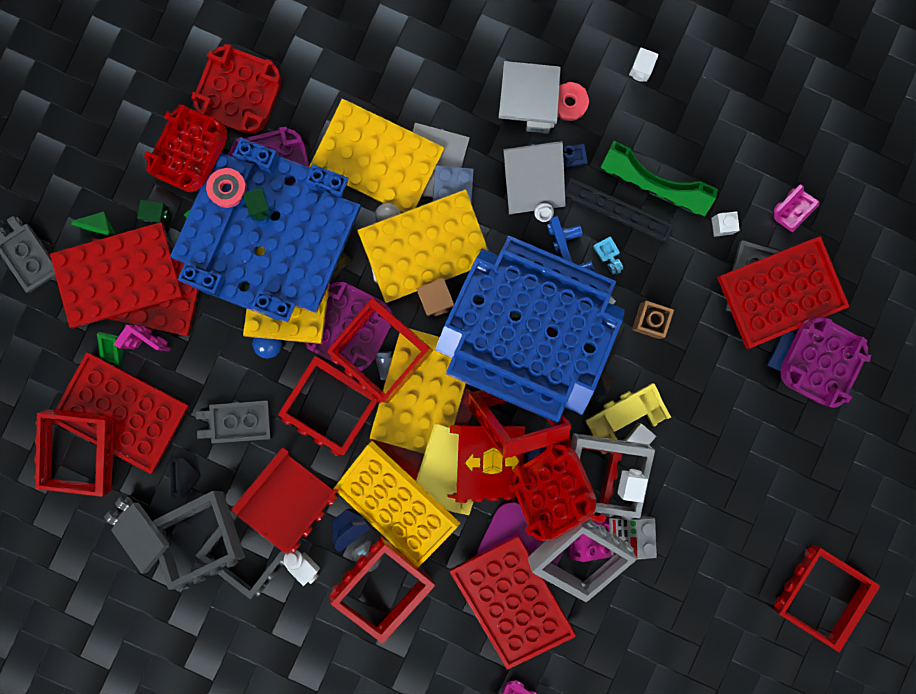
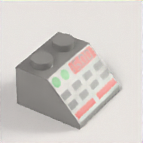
M645 515L631 520L622 517L609 518L610 533H615L624 542L628 541L629 545L634 548L633 552L636 559L657 558L655 518ZM610 550L611 557L616 555L615 552Z

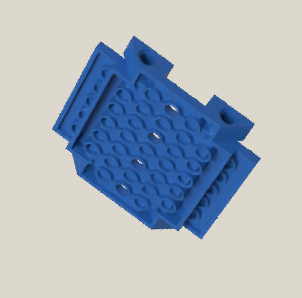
M240 138L233 153L234 157L220 153L209 177L215 171L223 168H231L238 171L245 179L247 185L246 192L262 188L266 194L271 214L279 212L280 218L273 221L271 216H268L266 220L253 221L249 216L244 198L236 206L230 208L220 207L208 197L206 181L200 188L170 255L172 259L185 263L177 280L209 295L287 323L295 307L317 314L361 205L341 198L348 183V177L313 164L311 168L280 157L277 151ZM288 178L296 179L292 186L286 185ZM225 184L222 187V192H229L232 187L231 184ZM258 247L265 248V253L262 256H257L255 253ZM244 282L250 284V288L246 292L240 290V286Z
M508 236L499 256L482 249L476 257L444 325L435 351L452 358L446 375L558 423L564 407L581 415L584 413L623 321L625 310L608 303L616 281ZM479 296L484 300V303L476 305L473 302V298ZM512 312H516L520 315V320L513 321L509 315ZM547 329H555L557 336H548ZM584 345H592L594 352L587 353L584 350Z

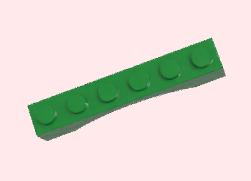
M614 140L601 165V168L607 173L615 174L624 181L632 182L644 190L656 193L657 196L673 201L674 204L688 208L693 213L702 216L707 214L717 196L718 189L704 182L679 183L654 175L641 165L631 148Z

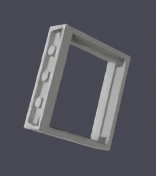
M573 433L570 447L575 450L579 459L582 447L642 456L639 471L649 480L655 450L649 444ZM644 499L643 502L632 501L631 507L596 503V509L593 514L597 512L608 517L619 515L629 520L640 518Z
M591 519L557 539L545 541L528 557L532 573L585 602L589 601L637 559L633 552L634 548L629 545L628 541L624 542L615 533L611 534L602 525L598 526L593 523ZM582 534L587 535L616 553L585 581L550 563Z

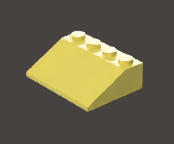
M434 423L416 482L446 510L469 515L473 505L472 499H467V503L455 502V499L447 497V494L457 493L459 434L450 433V427Z

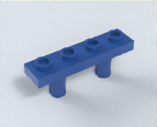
M558 216L550 218L547 229L549 235L554 237V251L556 254L559 253L560 258L572 262L566 242L567 240L582 236L581 227L577 225L563 230ZM591 261L579 264V266L594 272Z

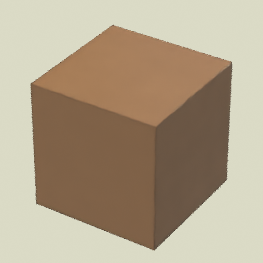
M444 278L416 288L427 317L433 315L435 317L440 316L453 308L454 303Z
M644 301L640 303L632 330L657 339L665 338L674 310Z

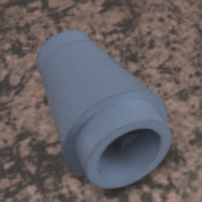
M391 351L376 353L377 357H375L381 380L387 379L393 358Z

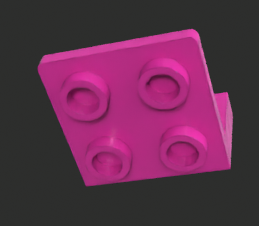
M137 324L135 326L127 325L114 342V345L120 349L134 350L141 345L142 341L158 351H170L171 349L167 346L168 342L159 336L156 338L151 334L152 330L144 325L141 327Z
M605 518V522L593 521V523L598 526L602 525L610 532L609 518ZM585 534L580 535L568 546V559L586 562L611 557L610 549Z

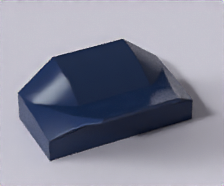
M346 509L332 520V540L335 549L341 552L370 529L367 520L361 514H356Z

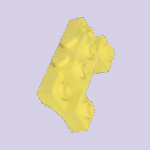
M651 383L635 393L628 391L620 396L621 399L615 403L612 400L604 404V409L584 421L593 436L617 440L613 432L644 415L647 416L652 426L658 425L657 423L664 419H669L671 416L655 384Z

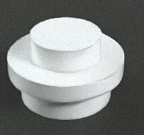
M541 203L535 208V217L539 221L547 222L552 218L554 210L550 204Z
M298 550L284 556V565L290 570L298 569L303 563V556Z

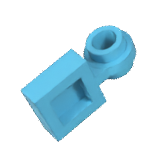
M608 237L595 244L593 248L600 261L604 263L609 260L610 263L607 265L609 271L612 274L621 273L623 265L619 259H614L620 252L612 238Z

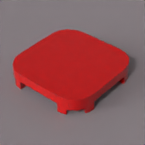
M224 44V46L218 47L214 51L210 50L207 55L208 62L197 90L192 92L191 99L195 109L199 113L209 117L212 116L227 128L244 134L258 133L266 125L282 83L280 72L270 60H264L234 49L231 45Z
M179 105V108L172 113L167 111L164 115V118L169 121L153 152L149 153L146 151L144 158L147 160L146 171L181 190L193 192L200 189L207 181L225 146L227 130L222 123L212 116L209 117L189 109L185 105Z
M549 445L546 451L523 466H516L512 470L515 473L509 489L510 493H515L528 524V527L525 529L528 536H533L540 541H551L583 524L593 516L596 509L595 493L579 456L571 447Z

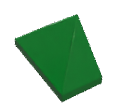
M104 211L74 220L71 225L109 237L116 235Z
M98 332L100 359L112 365L120 366L125 349H120L114 345L119 336Z

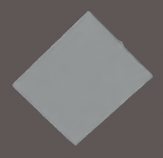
M504 61L499 118L557 124L560 67Z
M415 123L413 133L445 148L437 166L462 167L470 137ZM434 172L422 195L423 197L433 198Z
M562 141L503 149L509 214L535 211V208L541 203H548L552 208L565 207Z

